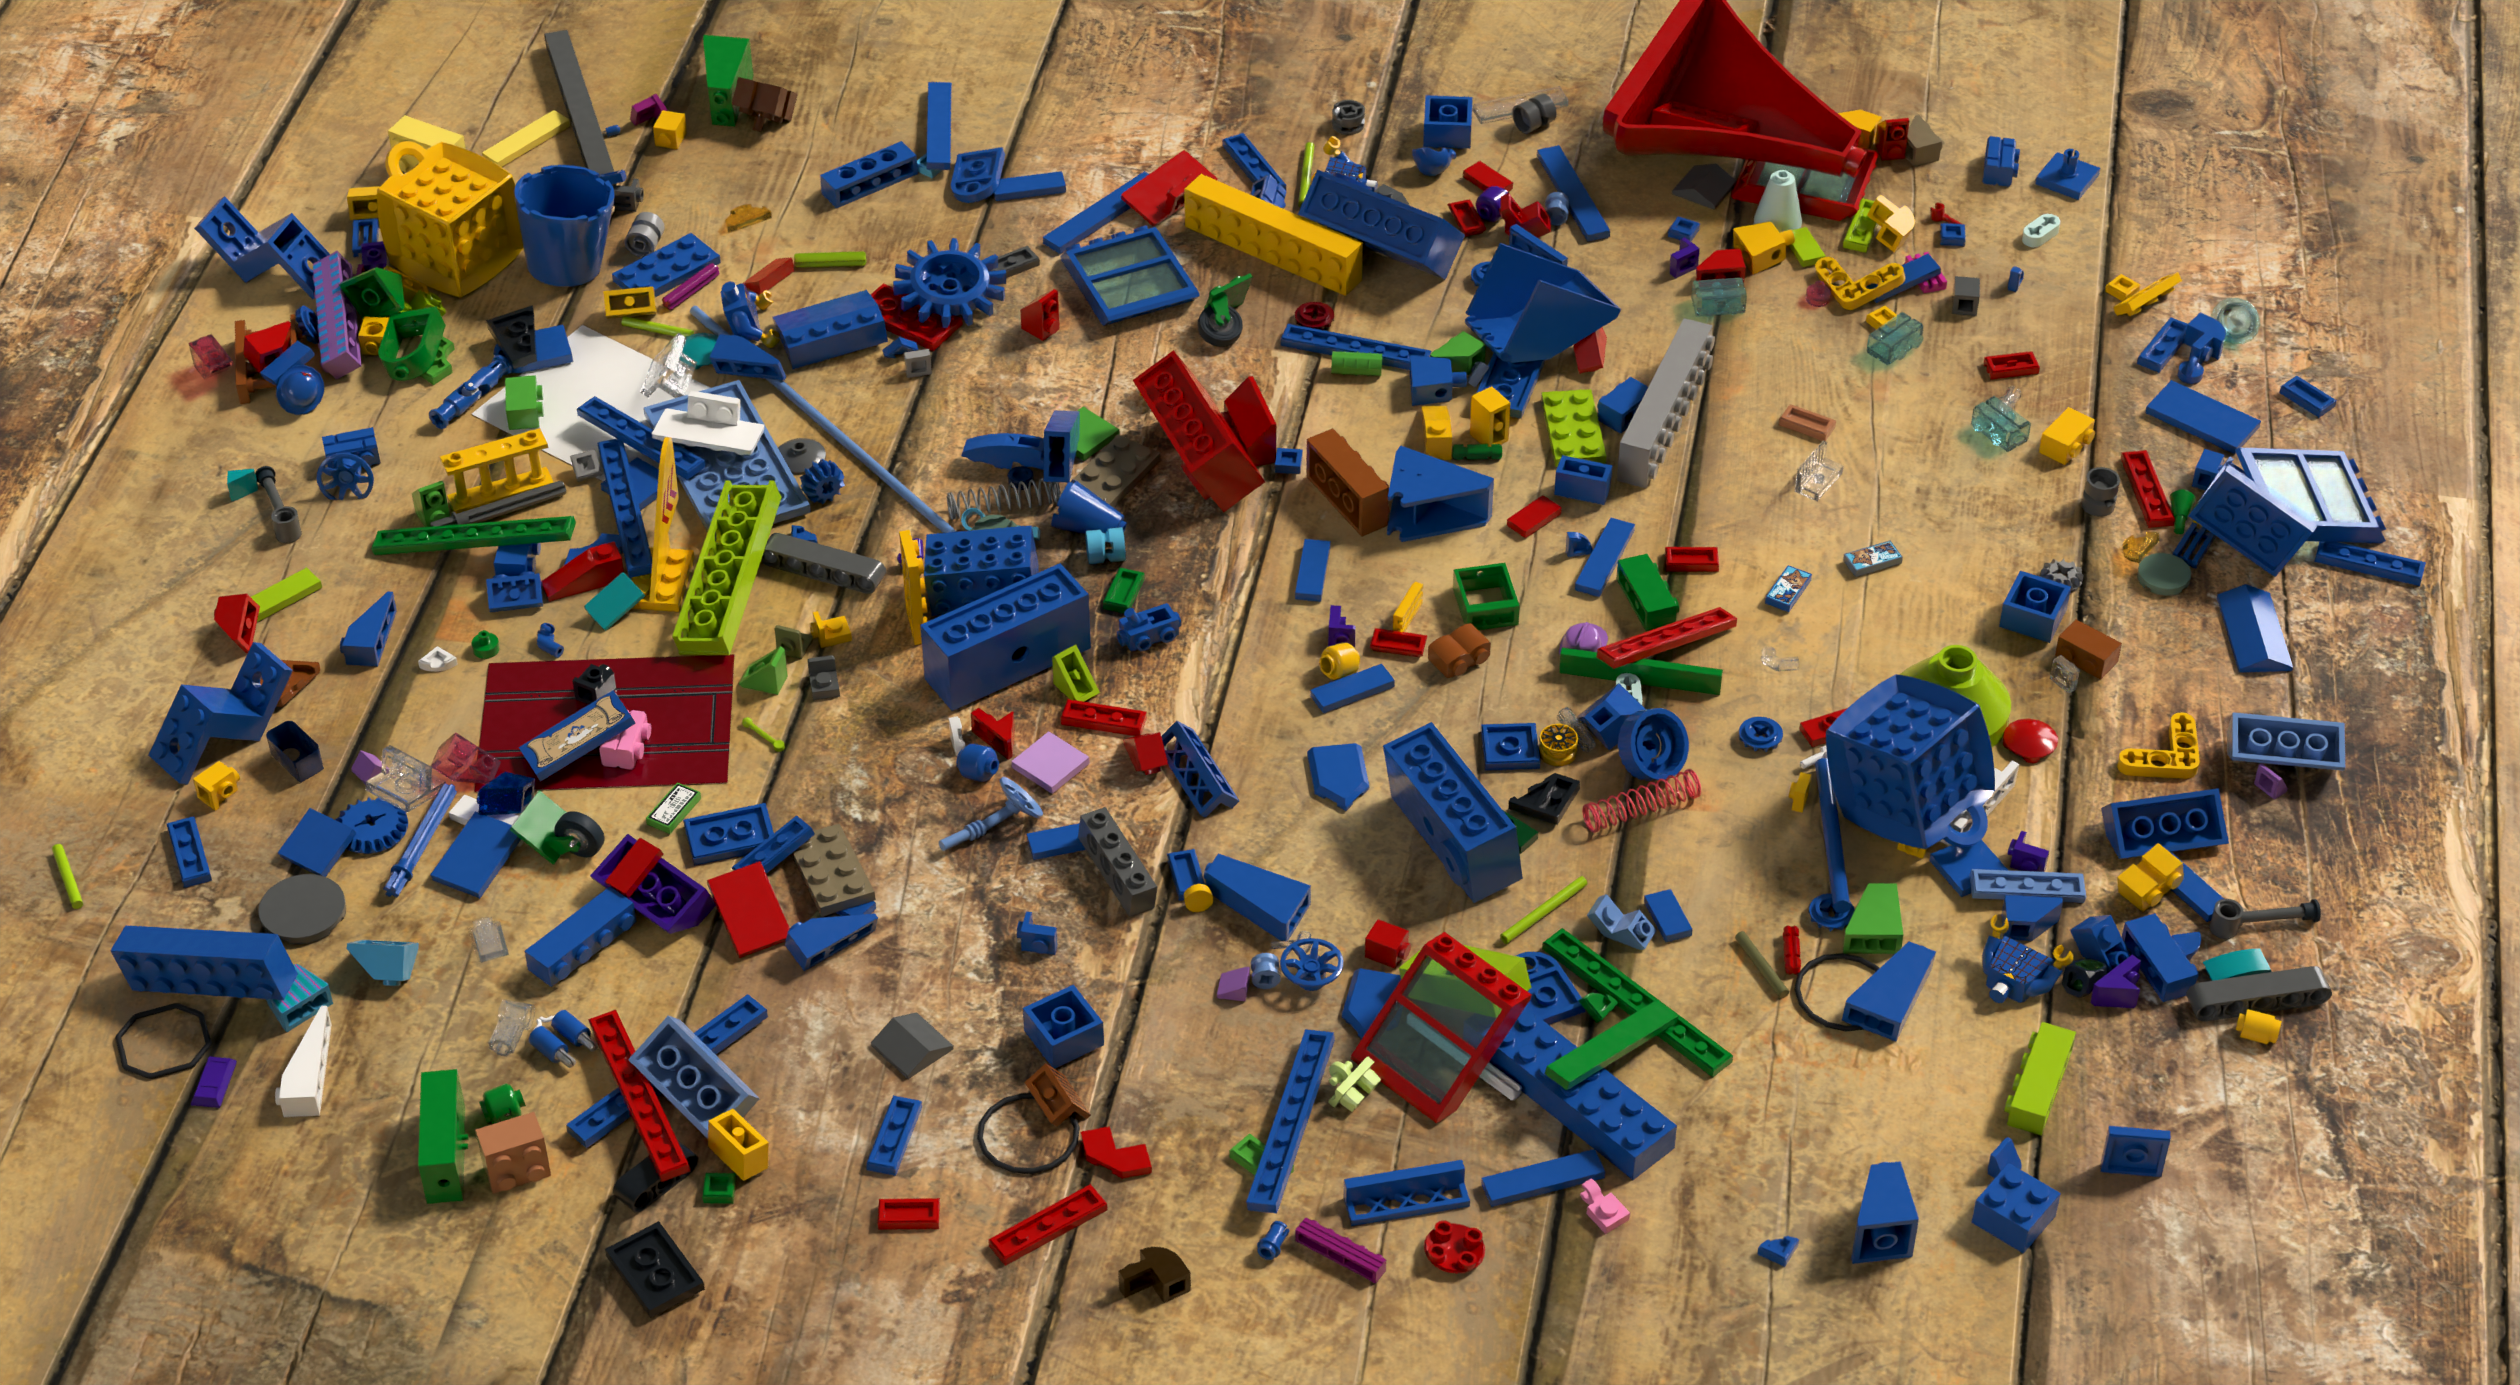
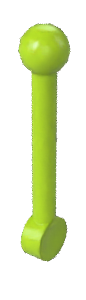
M746 717L742 720L744 727H750L773 744L775 751L781 752L784 750L785 745L782 740L776 741L753 724L751 718Z

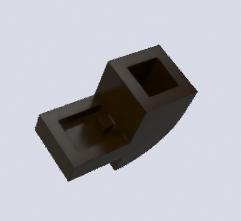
M1163 1247L1141 1249L1139 1262L1128 1264L1118 1271L1119 1290L1124 1298L1152 1286L1163 1303H1166L1191 1291V1272L1175 1252Z

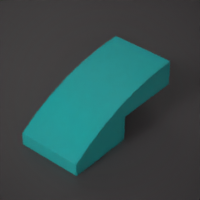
M2260 948L2234 951L2203 961L2211 981L2272 972Z

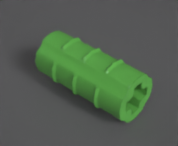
M1332 351L1331 374H1343V376L1345 374L1355 376L1367 375L1368 377L1381 376V353Z

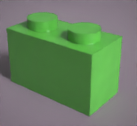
M536 375L505 378L506 415L509 430L539 428V417H544L543 402H539V400H544L543 387L542 385H537Z

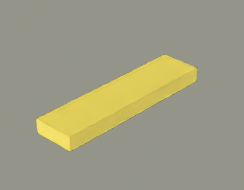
M553 110L482 152V156L503 167L570 127V120Z

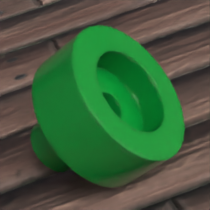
M480 631L472 639L473 653L478 658H492L500 650L498 637L488 631Z

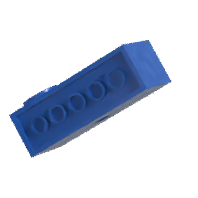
M1317 169L1298 215L1361 241L1364 248L1446 280L1465 237L1462 232L1443 218L1371 191L1372 189L1369 186L1336 172L1330 175Z
M1059 563L921 624L925 680L950 710L953 711L1053 666L1052 657L1073 645H1077L1080 653L1091 649L1089 594L1065 567Z
M1432 722L1383 745L1391 798L1443 863L1454 883L1461 886L1473 903L1523 879L1516 826Z

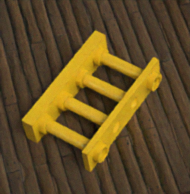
M541 429L530 430L440 456L447 476H454L456 492L447 495L452 512L458 514L554 483L547 467L541 468L539 450L548 448V443ZM529 454L531 471L516 475L514 457ZM504 461L506 478L492 482L489 464ZM479 468L481 485L466 489L464 471Z

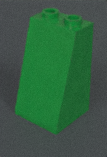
M704 35L703 43L712 125L735 127L740 112L739 107L732 105L738 77L749 80L753 79L750 39Z

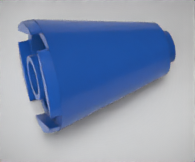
M1074 479L1068 482L1057 503L1059 515L1054 513L1051 526L1056 529L1082 534L1090 530H1101L1103 533H1106L1107 529L1120 527L1123 528L1124 533L1127 525L1123 514Z

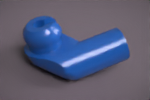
M543 623L537 632V646L550 655L559 658L563 654L564 647L554 641V626L549 623Z

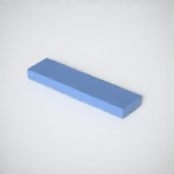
M1971 869L1969 874L1972 898L2004 900L2005 895L2058 897L2063 898V902L2084 903L2086 900L2084 876L2080 873Z

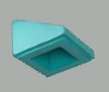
M254 469L228 471L227 486L231 501L239 500L258 491Z

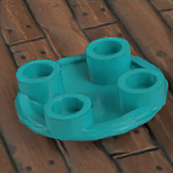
M697 333L685 337L677 346V356L682 362L686 363V367L690 370H697L701 366L710 365L712 362L709 357L719 336L710 333Z

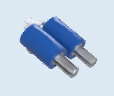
M561 1010L556 1015L548 1018L541 1016L536 1020L538 1025L529 1036V1043L553 1063L561 1061L568 1068L574 1067L576 1060L567 1053L568 1046L542 1026V1022L552 1021L551 1026L577 1047L584 1045L591 1052H594L599 1047L598 1043L590 1037V1029L567 1010Z

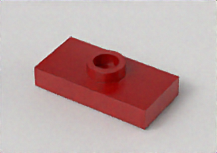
M1846 709L1800 723L1799 730L1811 747L1826 743V730Z

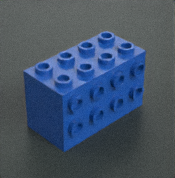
M1032 525L926 534L924 580L932 616L944 615L1037 574L1039 571Z

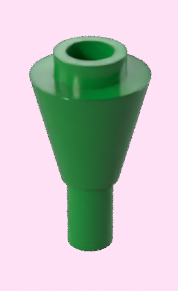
M2180 489L2171 493L2169 497L2175 518L2174 533L2179 535L2184 533L2185 522L2196 501L2193 493Z

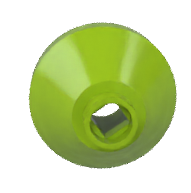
M1962 645L1947 646L1939 653L1910 666L1900 674L1943 686L1979 704L1992 748L2003 738L2011 712L2010 695L2000 679L1977 659L1976 654L1970 648Z

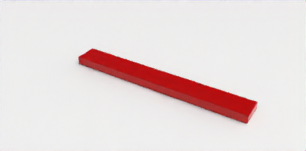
M613 1010L588 1019L594 1037L661 1182L690 1172L689 1164L650 1081L628 1060L634 1054L635 1049L617 1011Z

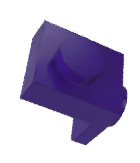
M2021 831L2017 840L2012 839L2008 849V855L2012 856L2010 868L2020 871L2045 872L2049 851L2026 844L2027 832Z

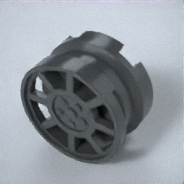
M1342 100L1334 105V109H1332V127L1336 132L1344 135H1353L1364 129L1365 107L1360 102Z

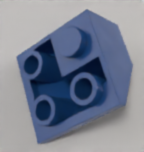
M1618 683L1578 715L1577 718L1610 750L1618 744V735L1624 721L1632 713L1645 710V708Z

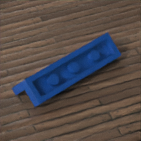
M1176 721L1161 737L1168 765L1195 808L1205 818L1220 803L1233 808L1239 802V799L1194 729ZM1175 736V749L1168 750L1166 745ZM1181 755L1188 756L1186 768L1179 767ZM1193 773H1199L1197 786L1190 785ZM1204 791H1210L1213 797L1203 805Z
M1462 1160L1344 1179L1343 1198L1351 1226L1470 1207V1199L1464 1183L1465 1167ZM1458 1189L1461 1198L1449 1199L1443 1196L1445 1191ZM1418 1195H1425L1431 1198L1425 1204L1413 1201ZM1388 1200H1396L1402 1203L1396 1209L1384 1206ZM1365 1204L1372 1208L1369 1213L1356 1215L1354 1206Z

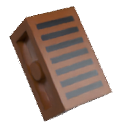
M1047 1063L1024 1082L1049 1121L1056 1127L1074 1111L1086 1119L1091 1116L1065 1075Z

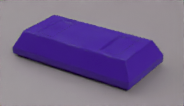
M208 1057L191 1105L220 1108L237 1061L231 1058Z

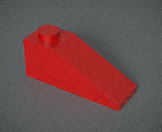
M615 542L587 549L542 580V587L548 601L551 602L605 587L621 573H624L622 557Z

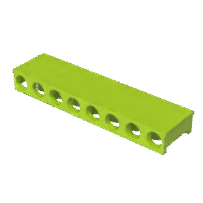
M725 480L672 635L679 655L730 656L782 498L774 480H769L768 485H732L730 480Z

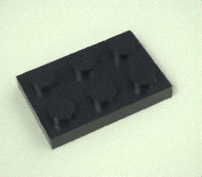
M659 1221L605 1249L606 1257L650 1318L705 1290L704 1281Z

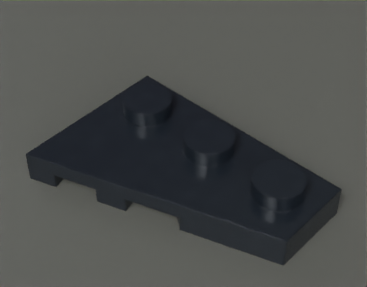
M533 305L486 320L488 330L513 369L524 367L537 361Z

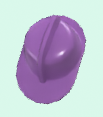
M1588 622L1575 624L1566 631L1560 644L1559 654L1562 648L1597 652L1598 648L1607 645V633L1601 627Z

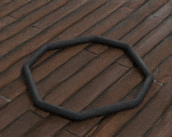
M179 1003L165 1005L132 1015L115 1037L123 1069L147 1079H154L190 1069L198 1063L211 1047V1039L204 1014L201 1011ZM173 1009H179L199 1017L205 1045L190 1063L153 1073H148L128 1065L121 1038L137 1019Z

